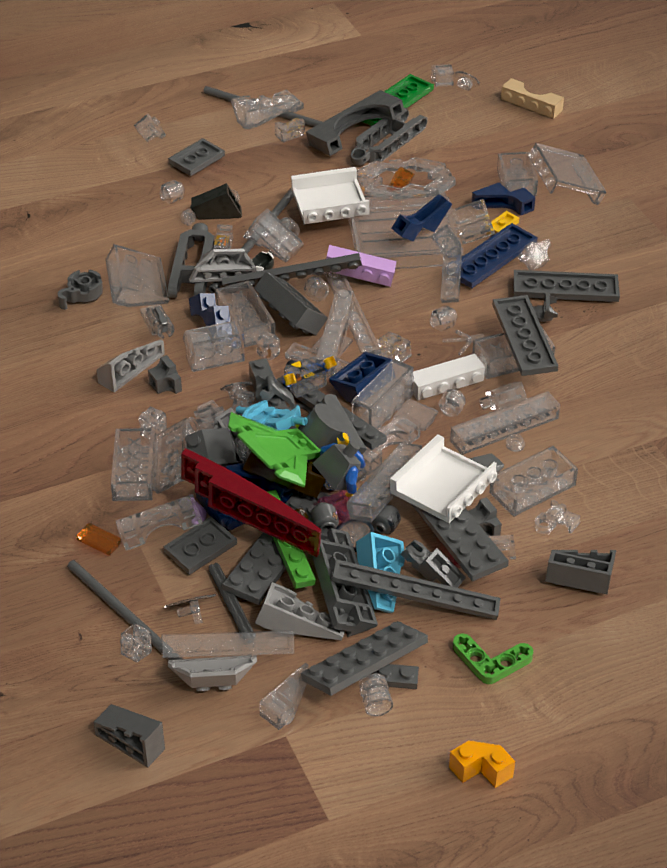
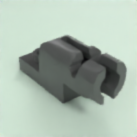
M416 539L400 554L407 562H411V566L419 571L428 581L433 582L437 578L443 585L458 588L466 578L437 548L430 552Z

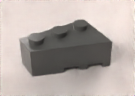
M551 550L545 582L608 594L616 550H610V553H598L597 550H591L590 553H578V550Z
M110 704L93 722L97 737L147 768L165 750L161 721Z

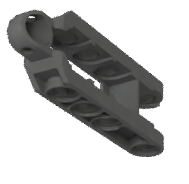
M404 108L405 114L394 120L381 119L356 138L357 147L351 152V162L357 166H361L366 162L381 163L421 133L427 126V117L419 115L404 123L409 116V110ZM388 134L392 135L388 139H384L380 145L372 147L377 142L386 137Z
M196 223L192 229L180 234L168 284L169 298L177 297L182 283L195 284L194 296L199 293H206L208 282H190L189 278L195 266L185 265V260L188 258L187 251L194 246V240L203 241L204 243L201 257L203 254L215 249L214 235L208 231V226L204 223Z

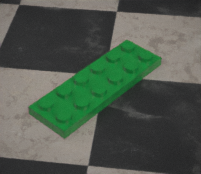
M409 74L384 92L402 99L403 107L408 108L434 90V84ZM373 118L361 122L373 126L383 118Z

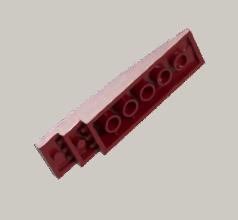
M187 448L181 453V479L194 484L195 493L208 498L209 507L318 557L322 533L319 527L273 495L238 474Z

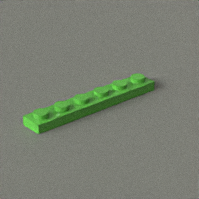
M276 490L267 491L280 500ZM273 537L294 588L315 585L316 579L303 550Z

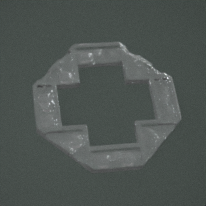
M417 157L410 158L406 162H402V159L389 160V163L374 161L357 170V181L363 192L374 198L381 197L388 201L437 196L456 185V178L452 177L449 169H446L445 163ZM409 168L414 169L416 172H428V179L434 181L426 186L410 183L403 188L384 185L383 177H379V175L386 170L394 174H401Z

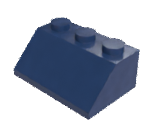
M364 352L330 377L329 382L346 402L360 406L384 387L388 386L397 377L392 359Z

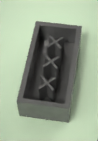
M267 271L254 288L262 300L268 301V305L272 309L279 311V316L290 321L289 325L297 330L299 328L306 334L310 332L317 335L328 319L325 314L291 284Z

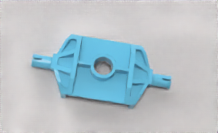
M264 400L249 407H236L237 414H242L245 418L276 430H287L296 424L305 426L308 422L306 417H301L300 406L298 405L291 411L289 409L282 410L268 407L267 400Z

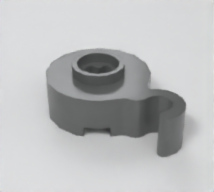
M78 270L68 277L67 288L58 291L59 307L66 310L68 309L67 302H89L99 298L103 292L101 275L93 270L82 273Z

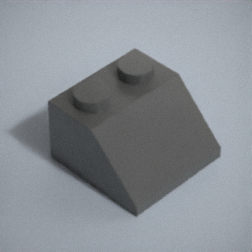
M229 428L202 429L185 436L189 450L223 467L238 464Z

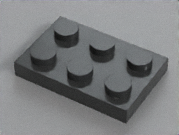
M202 138L169 157L168 162L177 169L192 176L224 157L225 150Z
M209 517L163 546L165 554L190 575L237 545V538L215 519Z

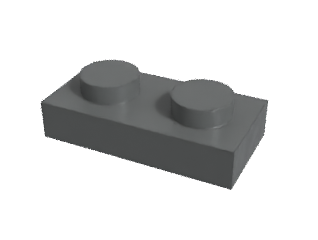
M388 664L374 672L373 686L417 689L419 667Z

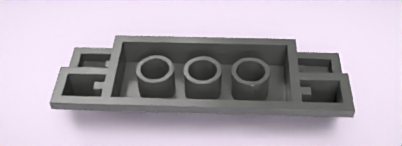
M333 528L328 533H321L318 557L312 555L333 628L346 631L347 637L375 628L378 623L367 590L332 582L336 559L358 564L349 533Z

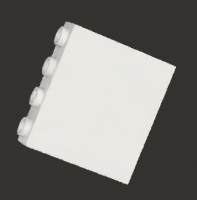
M356 167L291 176V190L304 224L369 215L370 201L364 198L357 181Z
M437 434L390 478V493L450 523L455 517H459L462 510L470 506L473 500L479 494H482L490 483L496 480L497 463L493 462L487 468L444 447V437Z

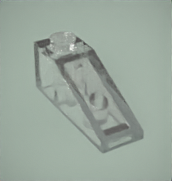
M307 663L303 664L259 702L260 716L278 730L285 725H289L296 715L307 685L301 679V672L309 669Z

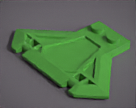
M231 412L228 428L233 432H237V437L268 468L274 469V474L278 478L305 487L307 460L319 458L320 449L298 428L276 430Z

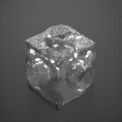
M151 406L145 412H142L139 416L140 434L156 441L167 431L166 413Z
M134 623L122 632L120 639L121 655L137 663L152 652L151 631Z

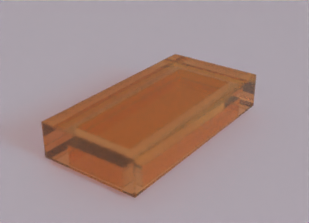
M88 523L76 535L78 541L109 556L122 543L120 537L91 523Z

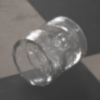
M370 674L359 682V690L363 698L365 712L370 716H382L393 708V700L388 691L387 680L381 674Z

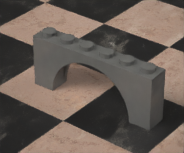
M379 90L306 131L309 145L331 156L343 149L339 135L349 126L373 118L394 120L405 114L402 99Z

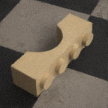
M512 78L502 86L501 100L553 119L563 111L564 97L553 93L544 95L532 94L524 88L523 82Z

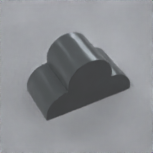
M327 394L306 417L308 419L307 424L298 427L320 450L322 446L332 443L338 444L337 438L340 441H345L342 433L348 435L349 442L353 441L360 447L358 451L361 454L367 449L336 395Z

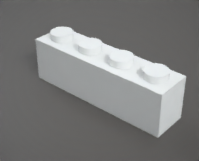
M476 354L468 355L410 372L408 374V388L418 401L484 381L485 366Z

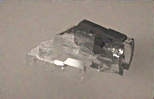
M156 304L140 309L141 316L152 335H157L164 339L162 334L164 332L169 337L173 335L175 331L174 325L161 305Z

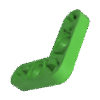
M458 634L453 639L454 652L479 680L485 684L496 683L528 665L533 659V648L526 643L517 644L491 659L469 635ZM479 656L482 660L474 662L470 657ZM509 661L512 665L505 667L501 665V662Z

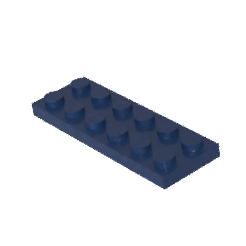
M511 223L446 268L445 274L472 289L536 244L538 237Z

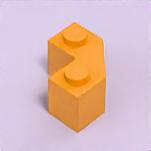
M468 740L450 751L449 768L462 783L481 772L496 788L513 778L515 760L501 745Z

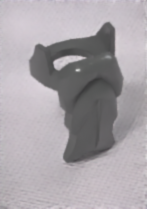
M545 293L543 305L533 306L536 316L541 322L551 321L553 318L558 317V313L550 306L552 303H557V298L549 293Z
M260 375L255 377L257 385L255 397L258 402L264 400L268 402L276 394L293 409L295 408L292 393L281 381H278L271 375L267 376L266 379Z

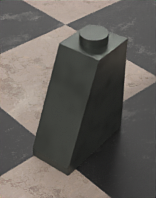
M227 183L191 198V212L194 215L196 214L199 220L242 217V207Z

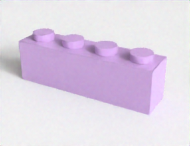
M329 245L326 259L359 253L362 259V266H358L356 269H341V271L335 273L391 287L396 261Z

